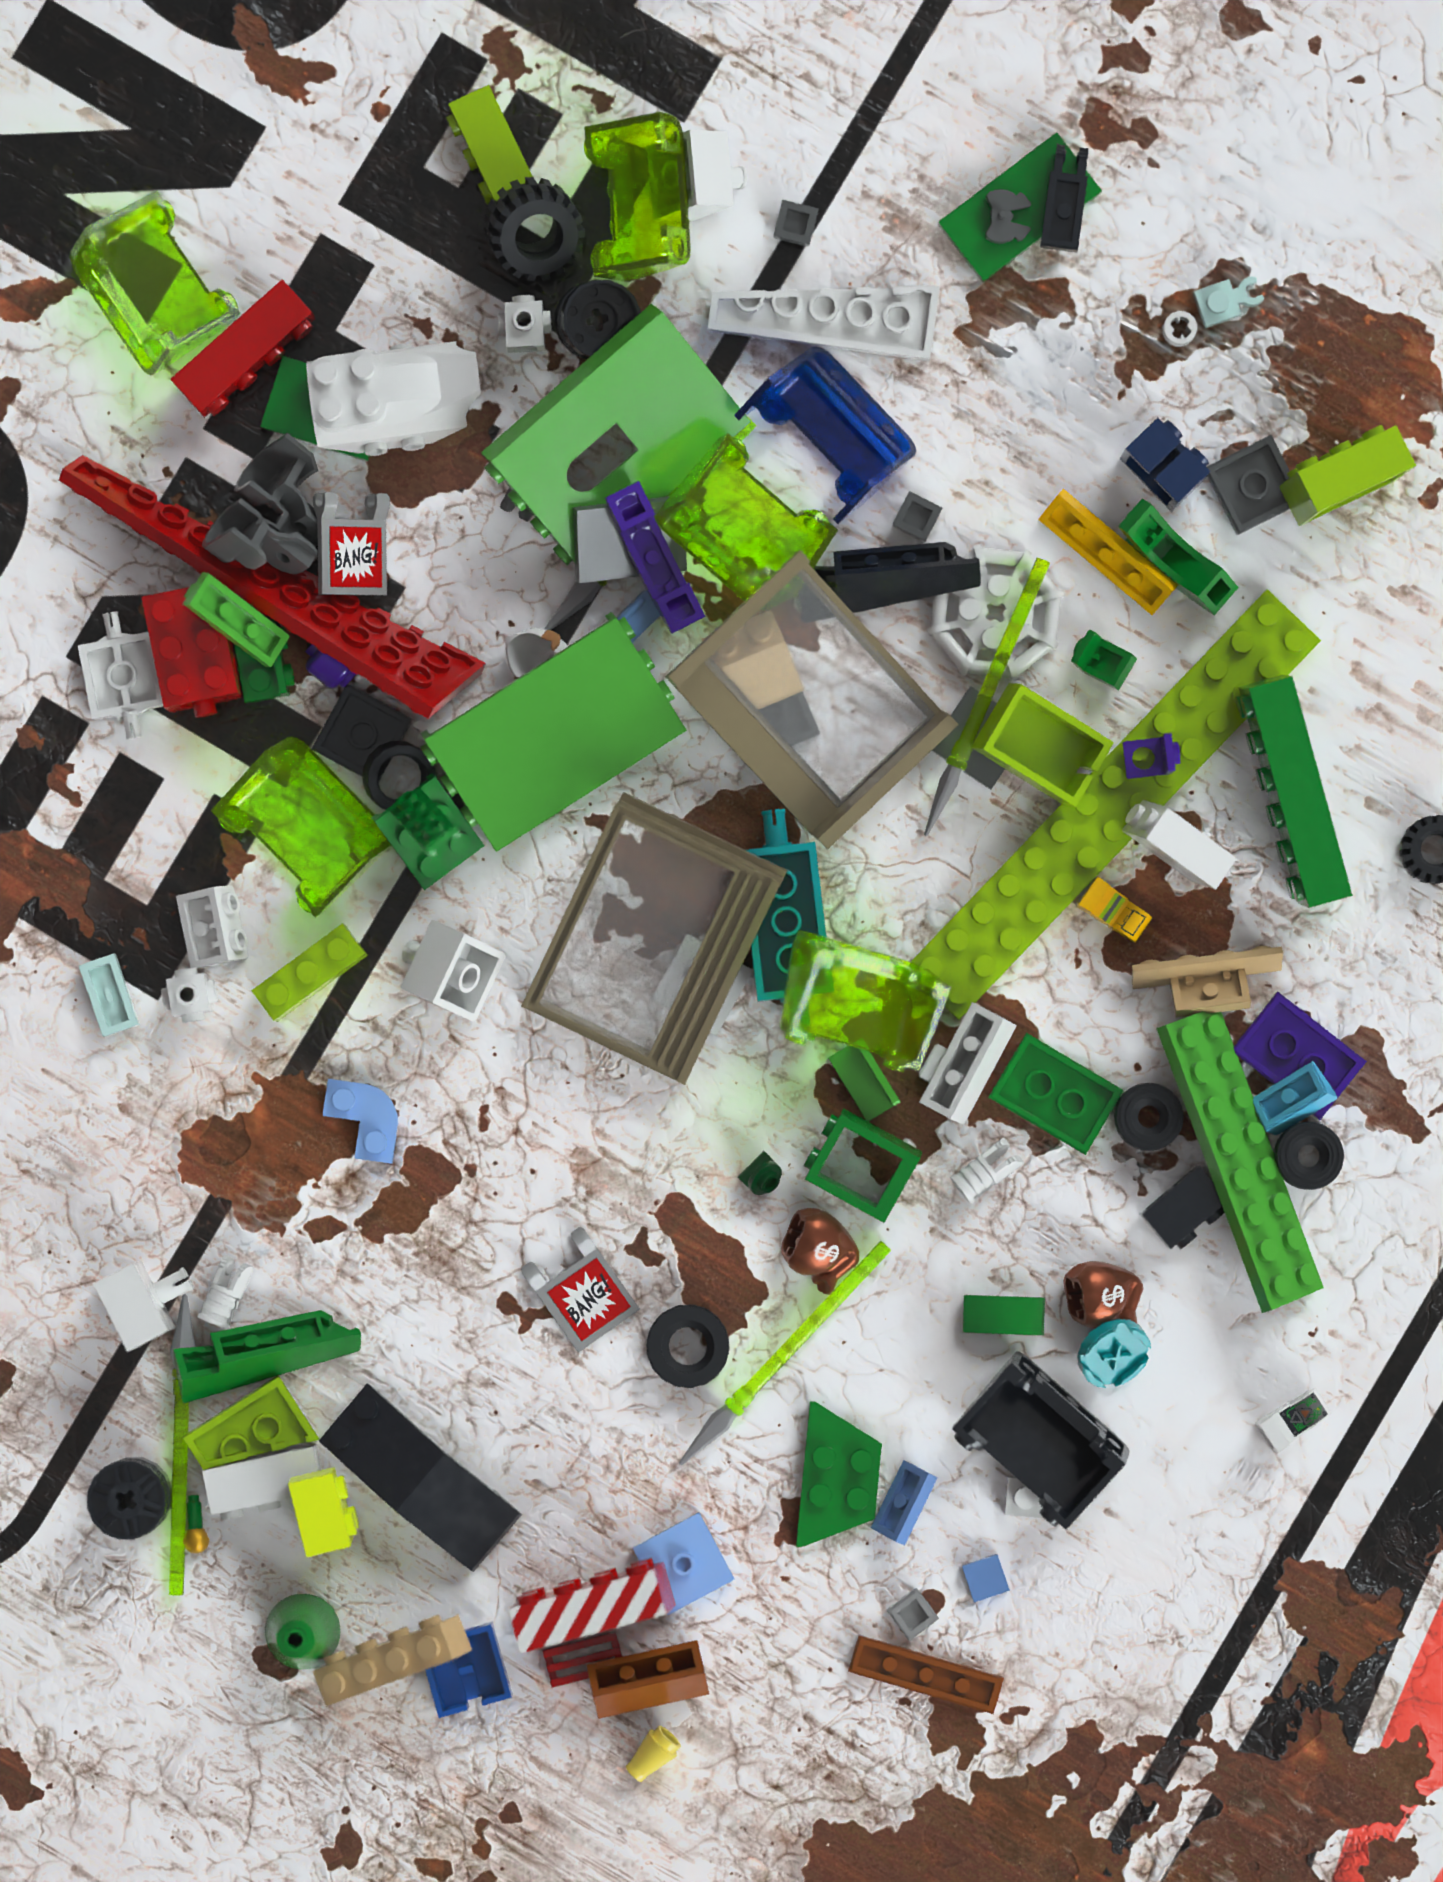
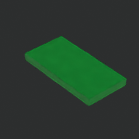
M1057 132L938 222L939 227L982 283L1041 239L1050 172L1053 171L1057 144L1065 145L1066 159L1063 163L1062 173L1076 174L1077 157ZM1087 170L1085 176H1088L1084 206L1102 193L1101 188ZM999 189L1008 190L1015 195L1022 192L1030 201L1031 206L1029 208L1011 211L1013 219L1010 222L1031 228L1022 241L1018 242L1014 238L1010 242L996 244L986 240L985 233L991 225V208L985 197L989 192Z

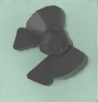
M1003 189L989 192L985 197L991 208V225L985 233L986 240L996 244H1004L1012 241L1014 238L1018 242L1022 241L1031 228L1010 222L1013 219L1011 211L1029 208L1031 206L1030 201L1022 192L1017 195Z

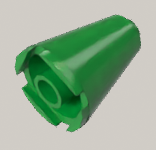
M311 1594L291 1595L278 1602L271 1610L265 1625L266 1643L273 1656L282 1664L294 1669L315 1668L323 1664V1658L332 1655L340 1640L339 1618L333 1607L321 1597ZM292 1633H299L303 1641H297Z

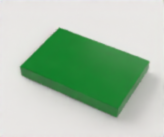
M283 356L260 427L280 435L288 433L296 440L317 446L307 380V363ZM328 449L366 462L370 458L365 452L354 453Z
M1026 1033L988 1098L1086 1155L1124 1090Z

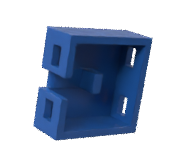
M493 1621L464 1629L472 1651L425 1670L438 1718L467 1711L469 1709L468 1700L482 1697V1706L512 1698L513 1692Z

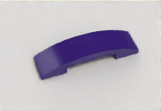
M637 481L605 497L604 499L629 557L671 634L706 617L690 584L686 583L654 518V510L640 482Z

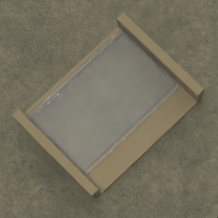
M798 550L665 677L813 838L821 842L826 849H829L951 733L958 724L948 713L942 711L814 571L808 564L811 561L801 550Z
M623 792L620 800L613 808L521 1007L685 1085L787 870Z

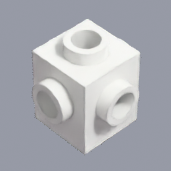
M519 295L512 297V302H504L505 313H498L499 336L506 335L508 353L545 351V333H552L551 312L543 311L542 301H535V296ZM523 320L530 321L527 326H520L519 323Z
M197 967L174 971L175 978L166 979L167 988L161 989L165 1011L171 1010L172 1017H182V1023L205 1020L204 1013L213 1012V1003L218 1002L215 981L209 980L208 974H197ZM187 987L194 991V998L189 1002H185L181 998L182 990Z

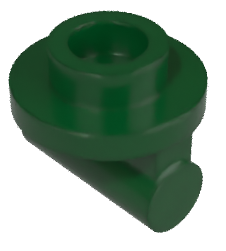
M763 1150L738 1178L755 1195H763L777 1188L780 1183L782 1169Z

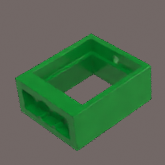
M843 1108L839 1117L832 1114L821 1134L826 1136L827 1139L821 1150L813 1147L803 1166L809 1169L805 1180L885 1223L917 1166L922 1151ZM844 1127L902 1158L877 1203L820 1172Z

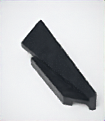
M947 542L834 551V566H811L853 613L966 590L981 585L979 559L976 557L964 559L957 555L956 547ZM798 576L802 621L809 623L835 617Z

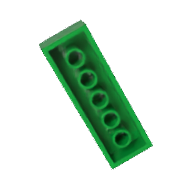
M1279 675L1239 687L1241 695L1235 697L1240 717H1246L1251 732L1245 733L1246 741L1251 755L1256 754L1261 768L1255 770L1261 791L1266 790L1268 792L1271 804L1265 806L1271 827H1276L1281 840L1275 842L1280 862L1288 865L1291 877L1285 878L1291 900L1296 899L1298 904L1312 908L1353 896L1293 676Z

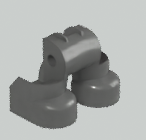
M288 433L261 450L244 469L235 484L234 490L256 507H261L268 503L278 516L275 523L263 518L256 509L240 498L226 508L207 532L202 547L224 563L237 560L244 567L253 570L264 565L266 561L276 569L289 574H298L307 570L318 557L316 546H318L317 516L314 507L306 502L303 494L297 488L308 477L318 471L314 454Z

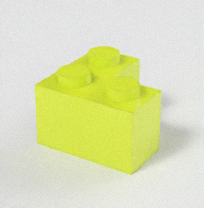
M335 1467L290 1477L288 1486L306 1557L351 1547L353 1537L357 1535L359 1521L355 1506L348 1507L346 1500L348 1498V1490L344 1476L337 1477Z

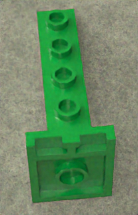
M432 773L426 777V781L414 790L407 791L398 797L396 803L380 815L375 814L371 817L424 890L485 846Z

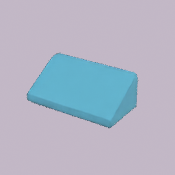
M1312 1061L1253 1097V1104L1265 1131L1273 1135H1279L1289 1127L1335 1101L1337 1096L1315 1062Z

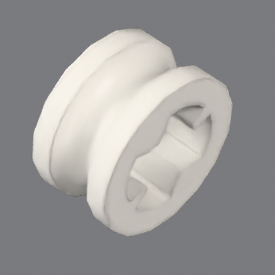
M1185 311L1171 313L1163 325L1165 340L1175 347L1188 345L1197 333L1195 318ZM1180 320L1187 323L1186 331L1190 334L1185 338L1183 334H1181L1180 338L1174 337L1172 335L1174 328L1170 325L1173 321H1176L1177 324Z

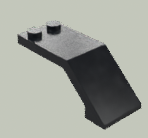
M368 1383L319 1440L324 1447L395 1512L472 1572L479 1567L522 1515L496 1490L490 1488L447 1454Z

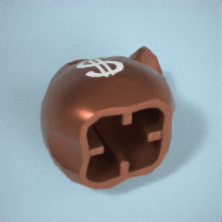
M805 1208L798 1210L793 1215L782 1241L781 1254L793 1271L804 1276L812 1275L811 1280L814 1284H817V1290L823 1294L830 1295L838 1279L858 1264V1247L845 1227L826 1211L817 1208Z
M1088 1261L1077 1264L1065 1274L1063 1281L1067 1307L1074 1321L1092 1329H1095L1104 1322L1115 1319H1128L1137 1323L1136 1309L1144 1288L1140 1278L1134 1273L1106 1262Z

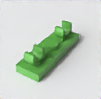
M202 572L196 583H192L184 595L186 599L183 605L265 667H272L290 635L209 573Z

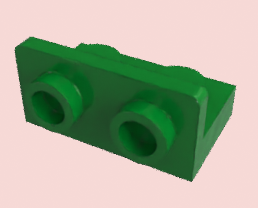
M270 619L271 622L278 626L274 619ZM283 626V627H279V628H281L284 632H286L284 626ZM288 641L284 645L283 649H288ZM234 644L244 702L246 704L290 696L289 686L295 685L291 663L284 664L282 650L272 667H265Z

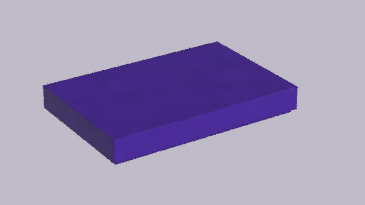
M1278 991L1234 1045L1235 1054L1273 1085L1308 1063L1315 1062L1333 1088L1337 1098L1367 1062ZM1335 1101L1313 1113L1312 1116L1317 1120H1321Z

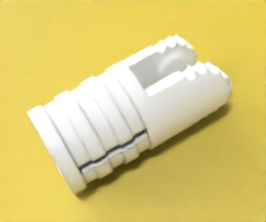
M1005 1138L1000 1139L976 1157V1160L971 1161L968 1166L950 1177L957 1189L970 1204L977 1197L982 1196L985 1191L990 1190L993 1185L1000 1183L1024 1164L1020 1156L1014 1155L995 1169H992L990 1164L1009 1150L1010 1144Z
M223 1255L211 1282L210 1290L206 1295V1300L203 1302L201 1312L197 1316L224 1329H229L234 1312L238 1308L239 1300L242 1299L254 1268L246 1263L240 1265L230 1287L226 1288L235 1267V1259L227 1255Z

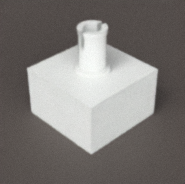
M688 130L649 146L655 220L695 221L733 207V189H744L747 184V171L745 167L730 166L727 131Z
M431 919L421 943L411 940L404 946L415 951V955L404 950L402 951V960L411 965L400 988L475 1022L506 954Z
M134 1262L93 1283L127 1352L137 1349L176 1328L165 1307V1303L194 1289L191 1280H187L178 1286L175 1285L189 1276L183 1267L179 1271L153 1283L143 1262Z

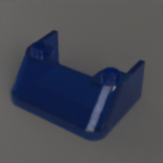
M817 346L809 348L769 376L734 415L738 420H741L757 409L761 417L770 424L785 425L791 420L838 469L841 474L835 480V488L839 499L846 505L833 518L837 524L864 505L916 454V446L910 436L827 350Z

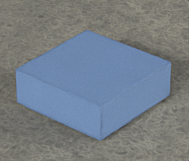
M998 1554L961 1565L973 1602L1010 1591Z

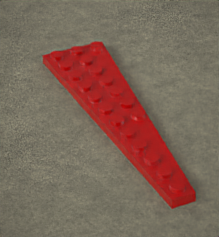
M84 455L65 466L61 471L59 481L70 487L73 492L84 496L101 507L105 513L118 518L130 526L136 533L144 535L161 546L167 553L175 555L186 562L198 573H209L244 601L254 606L258 612L271 617L283 625L289 632L305 639L320 652L331 656L345 665L351 672L362 676L376 685L382 692L393 696L407 705L416 714L422 715L427 719L431 718L477 679L484 670L485 662L446 642L440 647L423 638V630L413 625L408 630L390 621L392 614L380 608L377 610L367 609L359 605V599L355 595H318V576L307 570L298 574H289L276 569L267 561L255 570L244 567L237 560L229 563L220 561L202 547L203 540L213 522L209 521L207 525H204L188 517L190 510L177 503L175 505L163 504L157 501L155 492L132 482L128 478Z

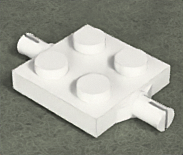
M118 611L110 612L112 623L109 613L102 614L107 636H104L97 642L78 645V651L92 720L108 717L123 718L126 740L134 739V737H142L138 715L148 709L163 707L149 633L144 632L134 635L122 633Z

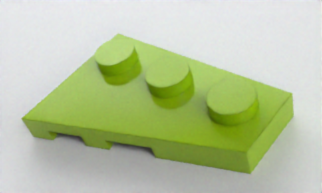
M279 1375L182 1436L203 1470L247 1459L250 1456L269 1451L282 1450L296 1444L319 1440L316 1432Z

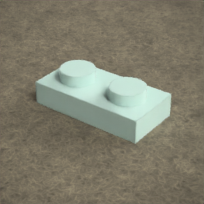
M115 953L79 965L103 1037L140 1025Z

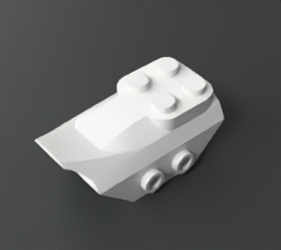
M456 341L412 347L410 344H398L392 346L388 351L375 352L373 349H361L353 353L324 356L314 361H307L311 413L317 446L321 448L354 453L365 452L368 456L383 455L388 452L387 449L401 447L406 451L419 450L424 448L425 444L434 443L467 427L466 414L472 403L481 395L476 352L458 347Z

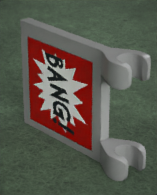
M334 492L316 493L313 496V507L317 516L318 595H387L386 518L390 508L389 495L385 493L367 495L365 497V509L369 520L334 519L338 508V495Z
M582 1227L577 1228L571 1233V1239L584 1257L550 1281H546L533 1262L527 1263L521 1269L525 1279L578 1353L640 1310Z

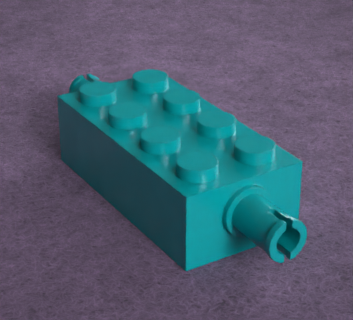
M775 809V826L773 825L772 811L761 812L766 845H763L762 848L746 851L786 869L787 872L754 938L751 952L757 1002L780 1000V1003H784L787 1036L798 1035L796 1019H799L801 1035L811 1034L807 1000H810V996L832 994L833 988L816 843L792 844V842H788L785 819L786 811L785 809Z

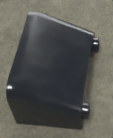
M1016 1351L952 1427V1430L956 1433L954 1438L962 1447L968 1451H971L973 1448L979 1451L982 1449L986 1450L1040 1498L1039 1504L1042 1509L1039 1512L1042 1517L1055 1527L1060 1524L1065 1530L1069 1528L1127 1464L1130 1453L1127 1445L1031 1359L1019 1351Z

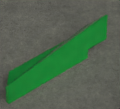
M318 1310L210 1333L211 1346L173 1349L182 1402H192L358 1352L361 1349L360 1329L355 1327L349 1330L335 1323L332 1315Z

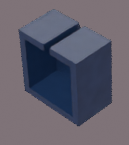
M1157 417L1125 448L1120 460L1172 512L1204 482L1211 471L1206 467L1209 461L1198 449L1193 447L1189 450L1181 443L1180 438L1183 435L1179 429L1169 420L1163 423Z

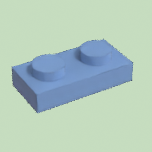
M903 1460L871 1529L905 1546L938 1477Z

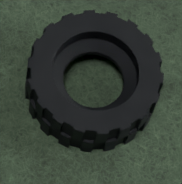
M692 1304L674 1306L663 1312L652 1324L646 1343L647 1357L654 1372L665 1382L679 1388L703 1386L715 1379L727 1362L729 1355L728 1334L721 1320L708 1309ZM685 1327L700 1331L707 1343L704 1357L692 1365H684L677 1362L669 1350V1342L672 1335L677 1330Z

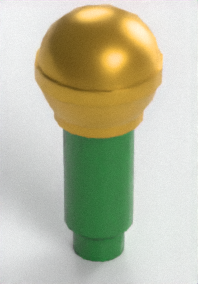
M190 1495L186 1503L188 1530H186L183 1544L188 1552L198 1554L208 1547L209 1537L205 1529H203L202 1504L199 1501V1495Z

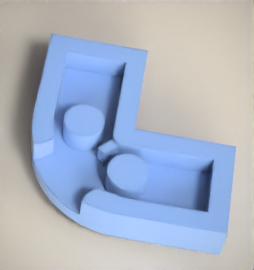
M328 1079L323 1116L360 1121L355 1159L393 1164L398 1130V1113L389 1096L381 1089L369 1084Z

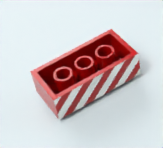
M647 1558L631 1563V1566L626 1567V1571L622 1573H617L616 1567L594 1573V1576L589 1577V1581L581 1583L580 1577L558 1583V1586L553 1587L551 1592L545 1593L544 1587L523 1592L521 1596L516 1597L517 1602L508 1609L520 1653L666 1615L676 1604L664 1561L654 1564L652 1558Z

